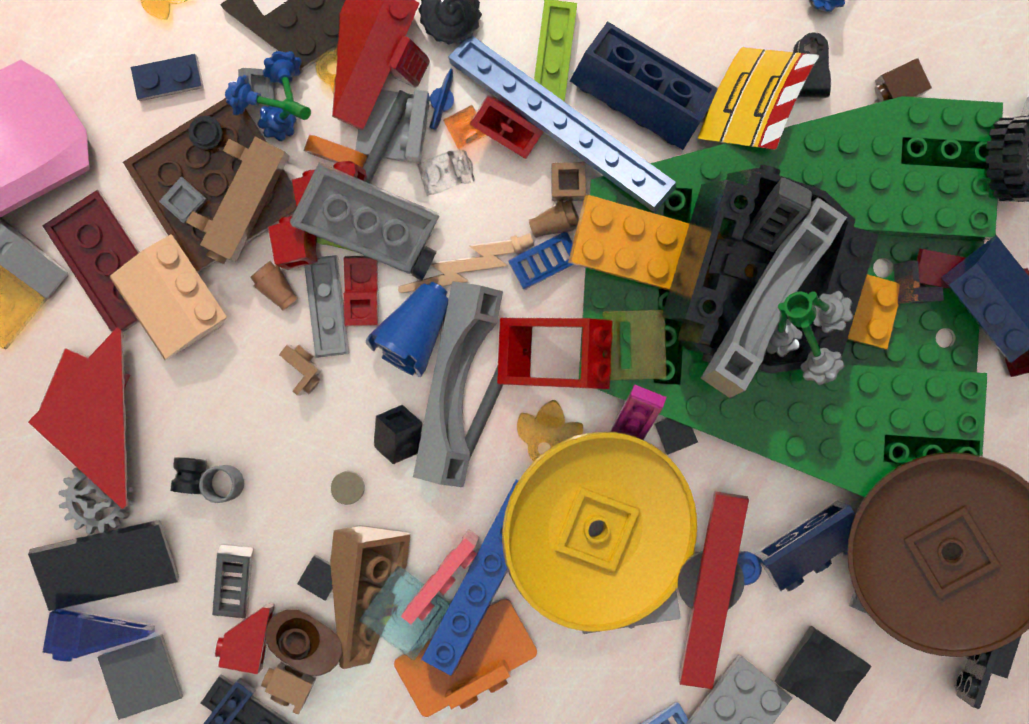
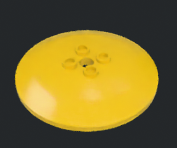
M592 432L574 436L551 447L539 456L516 484L510 496L503 521L502 544L505 563L509 575L522 597L536 611L552 622L567 628L588 632L622 628L651 614L678 587L680 569L694 553L697 537V513L691 489L680 469L665 453L652 444L637 437L617 432ZM596 520H601L603 522V531L600 535L591 537L588 531L590 524Z

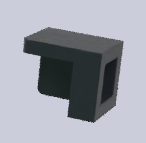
M403 405L376 415L374 447L392 464L418 454L422 421Z

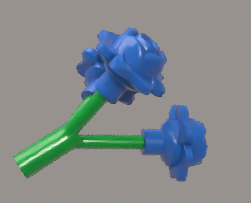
M276 51L272 54V57L264 60L263 76L270 77L272 83L279 82L283 85L286 96L283 102L261 97V93L252 91L247 75L239 76L237 81H230L225 91L226 103L232 107L233 115L243 114L249 104L255 106L259 104L268 105V107L263 106L260 109L261 117L257 123L259 128L264 129V136L267 138L274 137L278 141L285 140L286 136H292L294 134L293 125L297 120L296 117L307 120L311 115L309 107L294 101L290 86L292 77H297L301 74L299 69L302 63L301 59L295 57L292 51Z

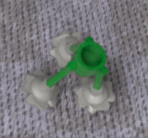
M836 291L831 295L823 293L820 298H818L816 292H810L809 294L794 292L790 294L784 303L778 304L780 311L779 322L766 348L767 353L774 354L777 351L780 357H784L789 351L799 349L800 344L797 340L802 338V332L796 326L802 327L811 348L807 360L800 366L804 372V379L815 381L818 385L835 380L838 372L844 368V363L841 360L842 356L840 352H831L827 348H819L810 324L814 322L817 327L822 326V331L825 333L833 330L843 331L846 328L845 322L853 319V314L850 310L852 300L844 298L843 293L840 291Z

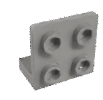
M415 89L414 94H410L411 98L407 99L406 109L383 158L421 163L430 96L428 91ZM381 90L364 129H358L356 151L365 155L370 154L399 92Z

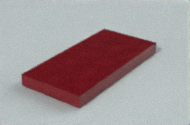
M96 190L42 226L110 331L113 332L118 327L124 332L139 321L110 279V275L139 254L140 251L101 191Z

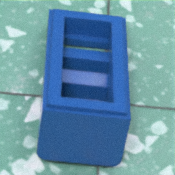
M563 232L508 260L524 291L574 265L568 263V260L564 261L556 246L557 243L562 242L570 257L573 242L568 232ZM548 248L551 249L558 262V265L554 267L544 251ZM537 254H539L547 269L542 273L533 258ZM525 260H527L535 275L531 279H529L521 264Z

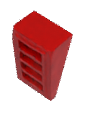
M404 36L401 37L389 62V67L395 79L415 88L418 87L430 60L410 38Z

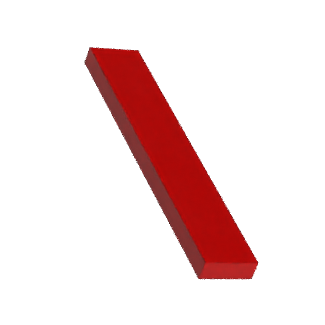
M714 491L679 675L680 685L713 689L749 503L748 496Z

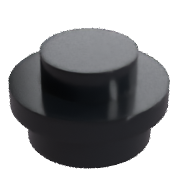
M200 116L194 119L188 130L190 141L196 147L204 150L216 147L220 143L223 134L220 123L210 116Z

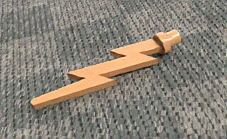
M528 233L520 237L514 235L510 237L511 240L469 245V247L482 256L431 263V266L444 274L400 285L398 291L400 293L415 291L421 284L429 285L431 282L437 283L440 286L451 285L452 281L469 282V280L458 273L508 266L495 255L508 253L519 255L523 253V249L534 246L531 234Z

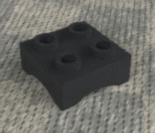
M810 626L775 679V682L835 722L850 695L872 666L824 633Z

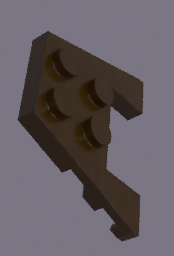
M226 0L220 5L225 12L233 16L276 51H292L295 57L301 59L302 63L299 68L304 71L337 48L339 13L345 0H287L265 16L253 0Z

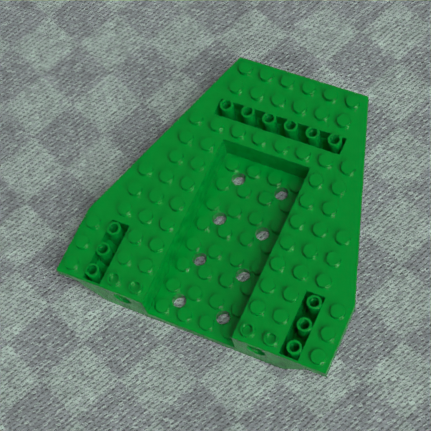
M901 96L785 127L778 147L775 150L725 143L650 163L676 182V189L655 212L648 209L605 176L591 179V196L690 223L701 184L726 180L728 173L760 168V165L781 170L780 176L826 191L855 219L854 227L878 234L867 274L878 277L874 272L873 266L878 259H884L890 265V273L882 279L903 284L888 349H879L847 340L841 358L844 368L838 372L837 378L831 382L818 385L815 381L805 380L803 377L804 372L801 369L771 374L756 371L746 390L729 398L701 379L709 363L702 361V354L687 350L679 342L678 336L682 323L662 317L669 290L585 267L582 318L613 320L610 389L597 390L626 401L635 384L667 398L659 415L863 497H866L874 485L885 475L913 459L949 452L983 456L987 373L977 372L980 326L950 289L914 282L912 279L919 248L967 258L980 248L984 241L996 235L998 199L993 195L994 190L990 189L989 183L991 178H987L986 171L989 169V163H986V156H989V150L986 147L987 141H991L989 133L991 129H994L993 124L1003 117V102ZM583 328L581 329L579 379H581V357H582V333H583ZM941 329L948 330L952 335V342L946 348L940 347L936 342V334Z

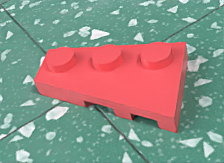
M470 529L467 530L462 537L461 543L447 555L439 566L438 571L428 579L404 609L400 617L410 625L416 618H419L421 621L426 618L435 606L430 602L438 592L444 595L456 580L452 575L457 568L461 566L466 569L475 558L477 553L473 549L479 537Z

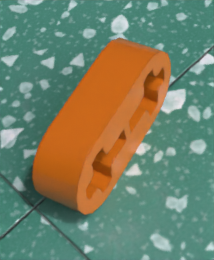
M314 135L308 136L303 150L333 163L352 161L362 168L368 158L367 155Z

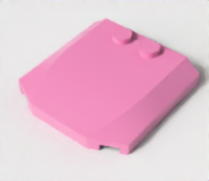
M19 60L0 70V217L90 170L86 129L53 78L23 60Z

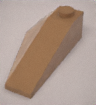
M363 526L338 529L333 532L330 565L336 632L342 644V656L339 660V665L342 669L371 662L384 627L380 621L386 604L392 605L395 598L392 590L398 575L403 576L407 566L410 534L407 532Z

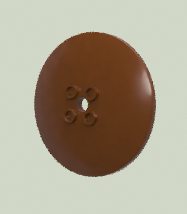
M956 452L937 453L913 459L898 466L879 480L861 502L852 522L848 539V566L851 581L862 606L876 624L887 634L913 649L949 657H964L990 652L1009 644L1029 629V482L1009 467L995 460L979 455ZM946 544H958L962 548L961 555L954 560L946 559L942 555V549Z

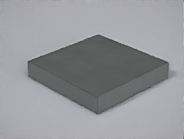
M163 634L97 657L118 720L183 697Z

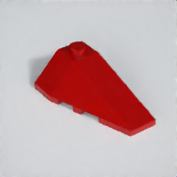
M345 0L339 13V38L336 53L337 66L334 80L332 117L360 130L364 129L391 70L389 62L401 37L407 35L420 4L415 0Z

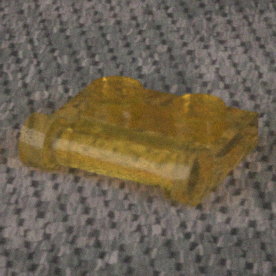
M663 310L602 312L604 320H613L610 380L666 379L665 318L662 317ZM620 322L630 323L631 369H621Z

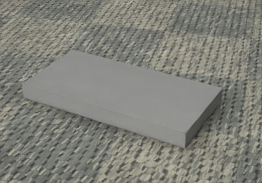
M319 162L290 223L293 227L410 274L439 215L437 212Z

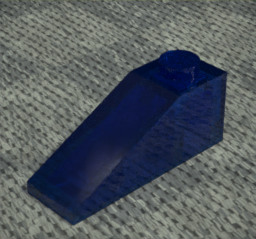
M57 609L49 613L42 652L53 654L52 659L70 662L73 658L148 637L154 633L155 625Z

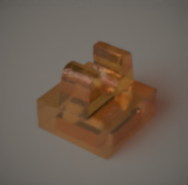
M473 105L443 119L458 150L487 136L469 124L476 113Z

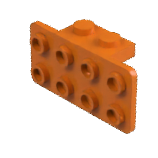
M503 598L489 606L452 676L421 660L432 638L397 657L394 661V667L421 715L429 717L447 706H450L451 710L457 706L465 709L479 700L477 695L489 689L490 693H493L508 684L506 679L510 677L511 670L536 657L537 648L510 600Z

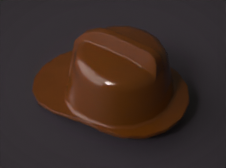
M287 609L277 613L270 620L266 628V642L269 650L281 661L306 675L321 676L330 672L338 665L342 656V644L338 635L300 610Z

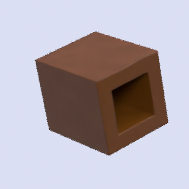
M916 58L882 74L875 80L877 86L874 88L878 100L882 102L901 96L918 97L932 89V86L919 59Z

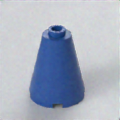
M431 282L429 285L421 284L369 334L365 343L372 351L379 347L383 353L382 359L412 376L416 371L418 377H422L446 314L449 300L446 297L448 292L434 282Z

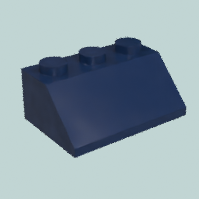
M995 235L941 278L1001 354L1010 362H1013L1029 350V276L999 237Z
M836 501L755 553V556L761 562L775 587L780 591L785 588L787 591H791L804 582L802 577L813 570L815 573H819L832 564L830 559L841 552L843 555H847L848 539L855 513L850 505Z

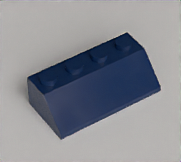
M608 21L585 51L569 81L578 86L583 92L593 95L606 103L611 109L621 112L634 120L639 126L649 129L662 137L667 143L675 145L684 150L718 90L716 86Z

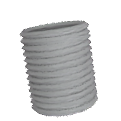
M215 466L207 469L202 474L199 488L206 500L212 503H222L233 500L241 494L244 488V479L241 472L233 466ZM219 470L226 472L232 481V489L226 497L217 495L212 487V479Z

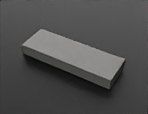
M338 256L318 257V263L304 266L315 358L349 354Z

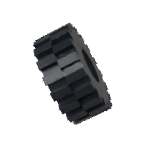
M1029 116L999 118V121L993 124L994 129H991L989 133L991 141H987L986 147L989 150V156H986V163H989V169L986 173L987 178H991L989 183L990 189L994 190L993 195L996 199L999 198L1000 202H1029Z

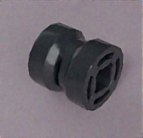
M174 457L173 468L177 471V474L171 480L170 491L201 494L199 482L201 474L206 471L207 460Z

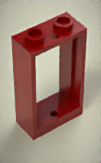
M500 318L497 384L610 389L613 320L592 318ZM532 327L583 328L581 379L530 377Z

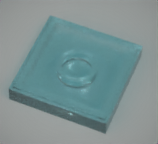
M397 566L359 621L408 658L415 660L442 621L450 603L436 594L430 601L435 606L423 621L416 618L410 625L400 616L424 584L402 567Z

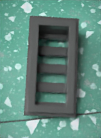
M781 178L745 231L743 238L771 252H775L810 210L812 192L786 178ZM763 227L769 231H772L775 233V235L773 236L763 230H760V228Z
M231 545L220 546L216 559L212 615L246 618L253 548ZM224 573H242V577L224 576ZM223 585L241 587V591L223 589ZM222 598L240 600V605L221 603Z

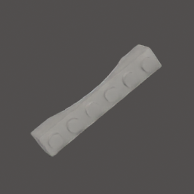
M816 198L811 202L810 210L780 244L701 379L729 398L746 390L763 361L770 338L779 322L780 311L778 304L784 303L790 294L797 292L810 271L830 247L846 220V216L820 198Z
M452 281L413 473L414 478L440 485L464 487L470 459L462 419L464 387L470 365L478 348L487 334L497 324L503 291L481 285Z

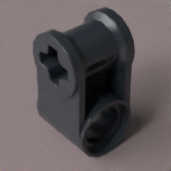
M808 33L796 42L793 52L810 54L809 51L804 50V47L810 43L811 48L817 50V53L814 55H819V58L811 69L797 99L828 98L831 91L828 41L820 33Z

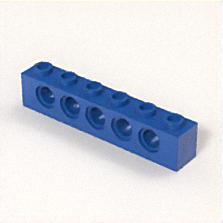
M517 479L421 659L450 676L455 673L508 572L503 553L502 530L505 511L510 496L519 481Z

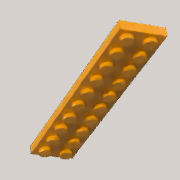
M586 195L568 263L670 290L690 223ZM750 264L745 268V274L748 277H751L753 274V267ZM867 274L847 340L879 349H888L903 284Z

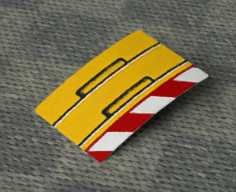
M746 47L740 48L718 87L702 124L698 139L777 149L797 97L819 55Z

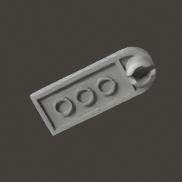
M738 655L686 724H773L792 700V697L745 658Z

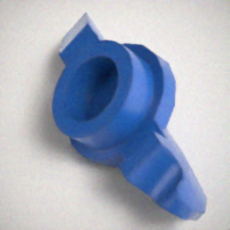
M450 69L446 74L442 86L436 88L430 95V102L434 108L429 126L431 129L437 130L443 112L448 111L454 104V96L450 91L453 83V69Z

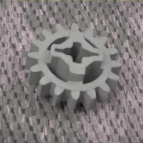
M74 468L72 473L75 478L67 477L63 479L68 489L61 490L58 493L66 497V502L59 504V508H68L69 513L66 514L64 519L67 521L74 518L76 520L74 529L76 530L86 525L87 534L94 533L96 527L100 533L107 532L108 524L112 528L120 526L117 517L127 518L129 516L127 511L121 509L90 479L88 486L81 489L78 488L87 476L78 468ZM127 487V494L133 491L132 487ZM96 492L97 496L107 501L96 503V500L85 495ZM128 499V506L133 505V501ZM76 502L79 503L81 508L84 510V513H81ZM114 507V510L108 517L100 520L106 508Z

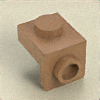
M298 344L294 348L292 345H286L279 356L304 375L292 392L297 396L302 395L304 392L309 395L321 381L317 375L322 369L311 361L314 356L303 346Z

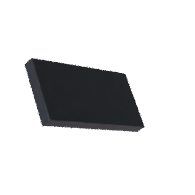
M160 520L30 549L28 553L48 611L176 583L179 578Z

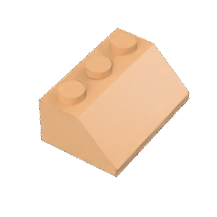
M172 234L142 250L110 275V279L164 360L220 328L227 319V316Z

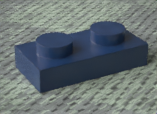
M196 54L130 67L136 97L139 101L204 88Z

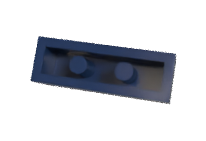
M239 678L203 724H230L256 690Z

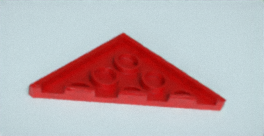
M117 327L28 423L121 509H126L128 507V478L125 443L126 408L124 405L123 331Z

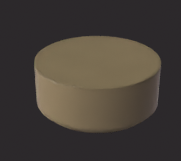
M344 471L335 476L331 483L332 496L341 504H353L364 494V481L355 472Z

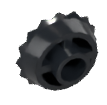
M421 0V5L418 8L421 15L420 23L425 27L426 33L433 36L437 42H445L448 45L452 43L461 44L465 39L472 38L473 32L479 28V19L482 16L479 10L480 1Z

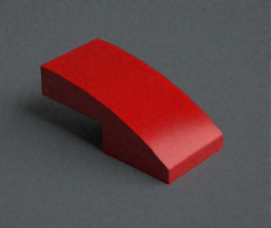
M344 256L345 291L343 295L345 326L378 325V261L367 256Z

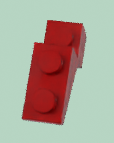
M342 161L333 165L334 169L366 182L367 180L365 169L352 161ZM315 169L302 173L303 177L292 179L296 206H298ZM292 216L279 219V224L268 226L276 266L291 270L318 263L316 253L317 236L293 227L290 223Z

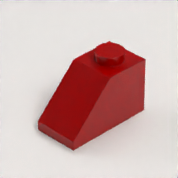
M266 604L224 634V638H218L215 650V657H220L218 667L258 674L263 669L267 648L266 628L273 617L275 604Z

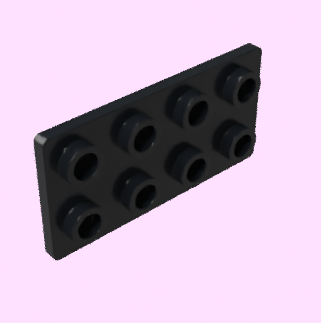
M1021 636L996 650L965 656L968 659L965 669L959 672L955 682L956 695L971 707L980 709L991 674L1008 679Z

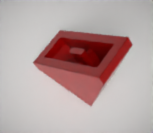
M488 95L469 123L472 127L524 159L528 157L543 134L542 130L508 105Z

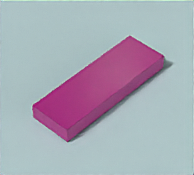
M634 384L610 432L628 434L644 440L661 412L667 397Z

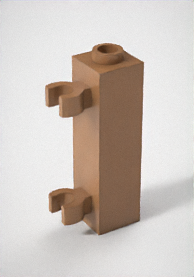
M254 137L249 149L228 139L223 151L242 161L226 195L213 220L192 211L186 222L206 233L200 245L209 249L206 256L222 264H225L227 259L233 262L237 261L290 157L285 151L257 137Z

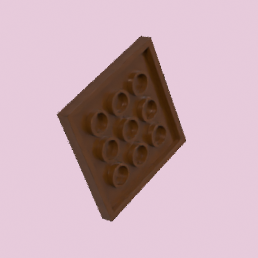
M226 98L123 161V164L168 236L170 234L173 235L197 273L217 262L206 256L209 249L200 245L206 233L188 223L184 224L159 201L178 179L183 177L208 199L197 213L213 220L242 161L223 151L228 139L248 149L254 137L267 142L247 109L245 108L243 114L233 115L232 107L226 103ZM200 116L213 117L222 127V139L212 149H200L190 141L188 134L189 126L194 119ZM284 168L246 243L268 230V226L278 224L279 219L294 214L297 206L293 184Z

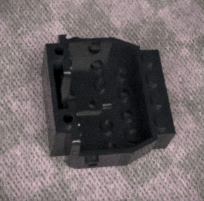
M760 165V168L728 173L726 180L701 184L662 317L682 323L678 336L679 342L687 350L702 354V361L711 362L777 251L776 249L775 252H771L743 238L745 231L781 178H786L780 176L781 170ZM786 178L809 189L812 192L811 202L816 198H820L847 217L830 247L810 271L797 292H805L807 294L816 292L818 298H820L823 293L831 295L836 291H840L843 293L844 298L852 300L850 310L854 319L879 235L854 227L855 219L826 191ZM763 227L760 228V230H763L773 236L775 235V233L772 231H769ZM749 264L753 267L751 277L745 274V268ZM853 319L845 322L846 328L843 331L833 330L829 333L823 332L822 326L817 327L812 322L810 326L819 348H827L831 352H840L842 356ZM796 326L802 332V338L797 340L800 344L799 349L789 351L784 357H780L777 351L774 354H768L765 351L763 361L757 371L771 374L801 369V364L807 360L811 352L802 327Z

